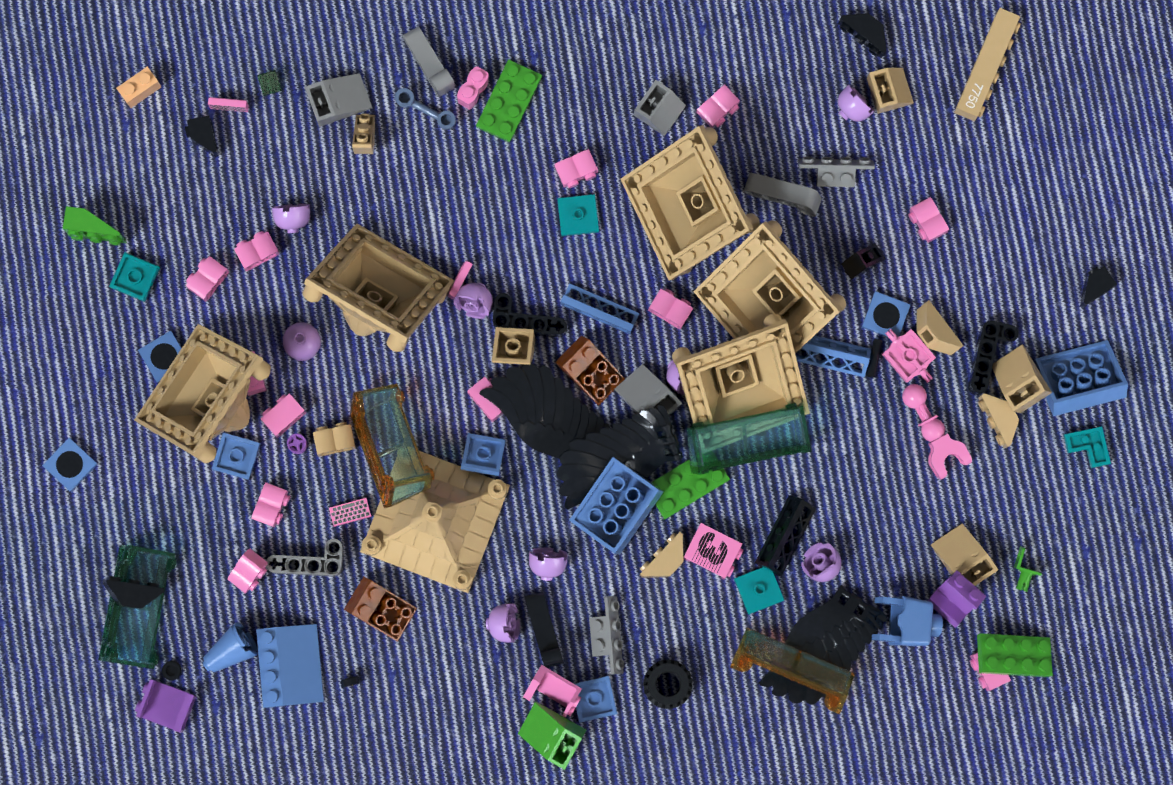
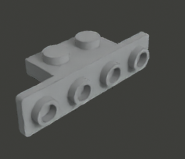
M809 156L798 159L799 168H817V187H855L856 169H875L874 161L865 157L859 158V160H852L849 157H842L840 159L822 157L821 159H814Z
M605 596L606 616L589 618L592 657L609 655L611 674H623L624 660L622 659L623 643L620 636L621 622L618 613L619 602L617 601V596Z

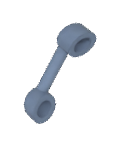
M401 88L396 92L395 101L401 108L408 109L413 107L436 119L439 127L443 130H450L455 126L456 117L451 111L439 113L416 101L412 91L407 88Z

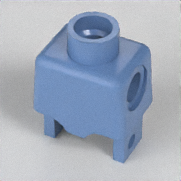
M906 596L893 598L875 597V603L891 605L889 635L872 634V640L888 642L889 645L928 646L931 642V637L940 636L943 628V619L940 614L933 613L934 606L932 602Z

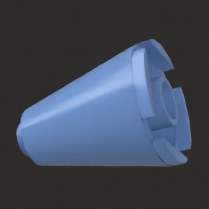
M239 622L234 623L204 655L203 665L207 671L217 672L258 655L256 652L258 647L249 632L245 633L242 630L244 628Z

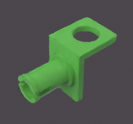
M1020 546L1014 568L1021 572L1016 589L1028 592L1032 575L1041 576L1042 573L1020 566L1025 552V548Z

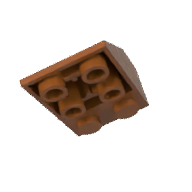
M582 335L555 362L598 406L625 379L598 348Z
M363 576L344 610L398 642L417 608Z

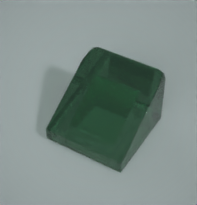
M275 70L257 75L263 96L282 91Z

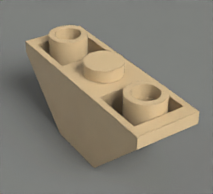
M356 115L352 142L354 154H374L375 115Z
M930 300L917 309V334L927 348L953 355L964 346Z
M988 394L981 395L978 398V405L982 412H986L988 416L987 423L991 429L994 428L998 444L1005 449L1012 443L1019 418L1007 401Z
M681 532L677 535L673 533L666 540L669 544L664 549L660 547L653 554L655 558L651 563L648 561L644 563L640 568L642 571L640 576L642 578L670 577L684 562L683 534Z

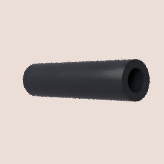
M873 340L866 377L875 378L883 344L882 340Z

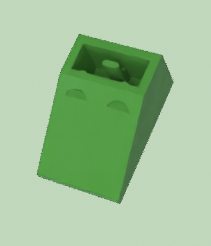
M66 206L63 230L72 240L83 241V238L90 239L94 243L109 241L111 245L120 246L121 243L126 244L127 241L121 233L88 210Z
M535 701L518 735L545 759L565 770L587 730Z

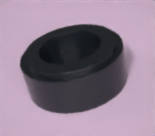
M168 661L162 667V674L167 680H177L182 675V667L176 661Z
M354 676L341 680V688L360 684L359 677Z

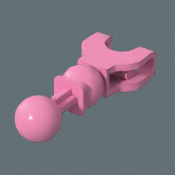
M918 384L907 386L902 393V399L906 406L916 410L922 421L918 426H921L922 436L930 442L928 443L930 447L928 464L935 476L940 480L947 476L944 461L948 455H954L963 465L971 464L972 458L965 444L953 440L948 434H945V426L942 421L937 419V415L932 416L925 404L927 399L925 389Z

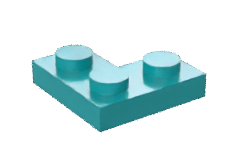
M1102 427L1063 435L1067 453L1086 450L1091 468L1111 464Z

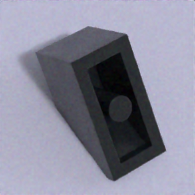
M210 116L187 120L188 126H185L187 138L190 137L194 144L211 155L219 156Z
M874 243L857 251L841 263L845 273L852 280L886 258Z
M1105 266L1100 269L1095 267L1088 272L1089 276L1084 281L1081 308L1087 306L1117 285Z

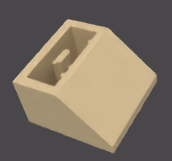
M884 68L868 74L867 82L877 114L914 104L903 68Z

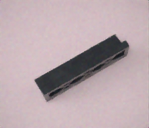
M789 495L755 563L782 577L816 509L805 500ZM805 507V508H807L808 510H807L805 516L802 517L801 512H802L803 508ZM797 525L798 530L796 534H793V528ZM786 542H789L788 550L784 551ZM780 559L781 563L778 569H776L774 566L777 560Z

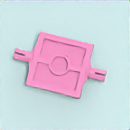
M889 329L885 334L892 343L882 353L884 358L906 383L917 375H921L926 383L932 380L933 377L926 369L936 358L912 329H909L904 335L899 337L892 329Z

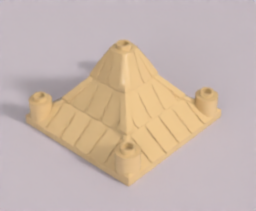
M698 126L620 179L669 281L690 273L692 267L743 235L754 232L760 225L759 218L755 214H745L741 208V204L712 148L718 140L717 132L712 127Z
M774 220L765 221L693 292L733 339L765 328V318L770 314H779L788 323L794 351L797 353L836 315L844 311L846 300L840 294L829 296L796 256L780 240L779 237L782 234L781 225Z
M356 224L306 278L303 296L309 302H318L323 294L328 295L343 311L346 322L356 335L368 336L376 331L390 333L386 342L387 346L394 352H401L405 349L410 336L434 307L444 302L455 280L361 225Z
M779 314L768 315L764 320L765 328L718 344L715 347H710L691 354L690 350L686 347H680L673 352L672 359L679 373L694 425V435L702 453L810 414L788 323Z
M198 324L134 421L183 449L201 462L209 463L216 457V448L208 441H211L224 431H237L248 425L250 409L246 397L251 381L250 377L253 376L259 381L268 378L271 366L259 355Z
M402 444L398 450V457L368 533L362 541L360 552L469 594L510 485L502 480H495L477 472L461 470V466L416 450L410 445Z

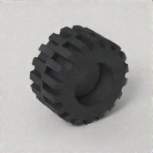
M661 660L653 664L645 674L643 682L644 693L647 699L656 707L673 709L685 703L689 698L693 688V681L690 672L678 661ZM663 673H672L679 680V689L672 696H664L657 690V679Z

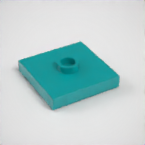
M595 194L557 198L561 237L599 233Z
M124 252L109 287L145 302L160 270V266Z
M762 567L734 578L748 615L785 601L774 573L767 568Z

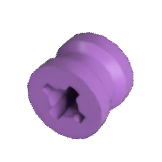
M293 434L287 440V446L294 454H302L306 451L308 446L307 440L301 434Z

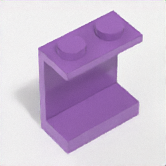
M956 570L934 591L927 601L932 602L933 608L956 628L970 611L978 608L986 598V595Z
M150 679L143 687L142 693H144L142 701L139 700L136 705V717L144 718L183 733L197 696Z

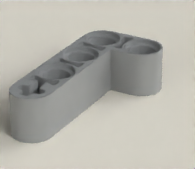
M418 26L402 35L403 40L436 95L441 97L455 89L450 73L447 69H444L420 27Z
M749 173L743 190L744 193L754 197L798 208L801 213L816 217L822 200L818 191L812 188L755 173Z
M330 539L325 545L324 557L271 555L266 560L268 562L266 568L274 574L336 577L343 570L344 546L338 539ZM333 543H338L340 546L339 551L336 553H331L329 549ZM276 560L278 563L285 564L286 570H284L283 566H276V569H274L270 565ZM297 560L300 564L299 568L293 571L290 569V563ZM316 561L319 563V568L312 572L309 570V564ZM336 562L338 570L333 573L329 572V564Z

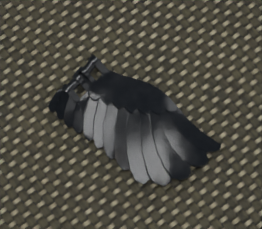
M534 364L522 365V368L509 367L506 371V378L502 376L492 378L490 383L493 387L482 389L479 393L503 412L517 435L526 445L538 452L558 459L564 451L570 449L569 442L573 439H585L586 434L589 432L599 433L600 428H610L609 424H604L603 419L597 417L593 411L589 413L586 404L581 405L578 397L573 398L572 391L568 387H564L560 377L554 378L550 368L542 365L540 368H537Z
M659 405L658 409L650 407L649 411L645 409L640 410V414H632V419H622V424L613 423L612 429L603 427L599 429V433L589 432L586 434L585 439L575 438L569 442L570 449L564 451L559 456L562 465L556 472L557 477L564 481L560 484L559 493L561 496H567L564 505L566 509L581 504L612 457L645 479L665 462L678 461L683 458L682 452L678 449L679 443L676 435L672 432L673 427L665 407ZM664 431L665 436L658 437L657 432ZM663 449H670L672 453L664 454Z
M841 584L832 599L804 615L793 626L776 663L759 681L760 686H772V694L775 696H784L788 693L789 700L793 704L805 700L806 703L813 705L821 697L829 699L834 694L835 685L842 684L844 672L851 670L852 660L857 661L858 652L864 651L865 643L870 644L872 634H878V629L882 628V621H887V616L870 603L866 604L863 602L862 598L854 592L850 593L847 591L846 587ZM841 596L847 599L844 606L837 602ZM857 607L863 610L860 617L853 613Z

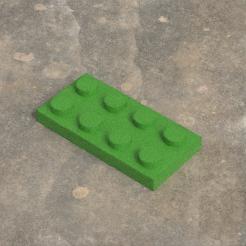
M508 59L476 124V128L510 143L542 79V75Z
M712 450L705 453L701 452L651 482L664 491L655 506L665 520L728 482L730 478Z
M983 633L977 635L980 674L1053 676L1050 637Z

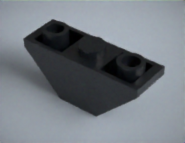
M869 13L841 16L838 24L842 31L853 35L855 41L860 45L864 44L868 47L872 55L879 56L880 58L884 56L886 44L882 23Z
M109 576V579H103L102 582L117 605L142 609L164 593V588H159L157 583L148 582L146 586L140 585V581L128 579L127 583L121 582L120 577Z

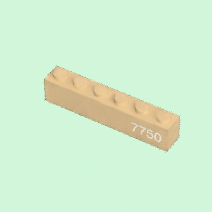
M1002 8L998 9L954 113L974 122L977 117L982 116L985 107L982 105L985 100H989L993 91L990 89L991 84L996 83L1000 74L997 73L999 66L1003 67L1006 61L1005 51L1006 49L1010 50L1014 42L1011 37L1013 33L1017 34L1021 23L1018 22L1020 19L1019 15Z

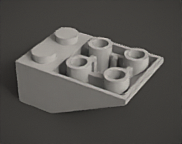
M360 73L322 80L305 86L319 127L372 109Z
M643 364L614 389L636 414H640V410L645 409L649 411L650 407L658 409V406L662 405L670 417L682 405V402Z

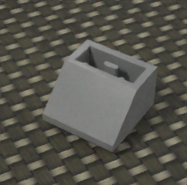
M655 80L634 109V116L665 136L686 105L671 89Z

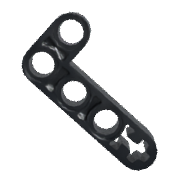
M500 293L496 296L493 311V326L495 329L496 327L518 328L515 322L521 319L525 321L526 325L519 329H534V334L537 336L559 338L566 334L567 323L564 319L511 313V297L506 293ZM501 299H506L509 304L506 307H500L498 302ZM498 318H505L507 322L504 326H499L496 324V320ZM540 321L544 323L545 327L542 330H537L534 324ZM548 322H551V323H550V331H547V330H548ZM557 324H561L560 332H557L556 328H554Z
M987 321L981 327L968 384L971 394L981 395L987 390L997 343L1005 345L1013 343L1019 335L1018 329L1015 326L997 321ZM987 326L994 329L993 335H989L986 332L985 328ZM1004 331H1010L1013 338L1007 339ZM982 345H988L990 353L983 352ZM978 363L986 365L985 372L978 369ZM979 377H982L979 383L982 387L978 390L974 384L978 382Z
M543 591L524 596L543 665L550 668L564 664Z

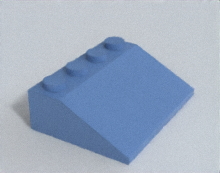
M1108 340L1035 359L1036 367L1052 391L1051 394L1046 396V401L1053 416L1127 397L1128 383Z
M612 457L569 521L614 554L620 555L664 491Z
M317 624L256 629L263 708L324 702Z

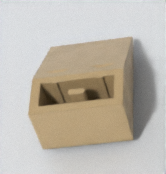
M1023 344L993 363V372L1013 412L1022 413L1052 393Z
M963 523L931 544V547L951 575L957 570L974 586L998 571L990 556Z

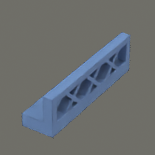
M570 283L560 302V305L627 334H631L639 316V313ZM571 289L579 292L580 300L577 301L568 297ZM593 298L597 300L599 307H591L585 301ZM610 305L614 307L616 314L610 315L605 313L603 308ZM628 313L634 317L632 322L629 323L622 320L620 315Z
M814 336L801 348L806 350L808 354L805 356L796 355L797 362L865 377L871 349ZM819 353L824 354L826 359L822 361L817 360L815 355ZM841 358L845 363L837 365L833 360ZM858 362L864 365L862 370L854 369L852 364Z

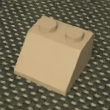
M496 327L492 363L531 365L535 347L534 329Z

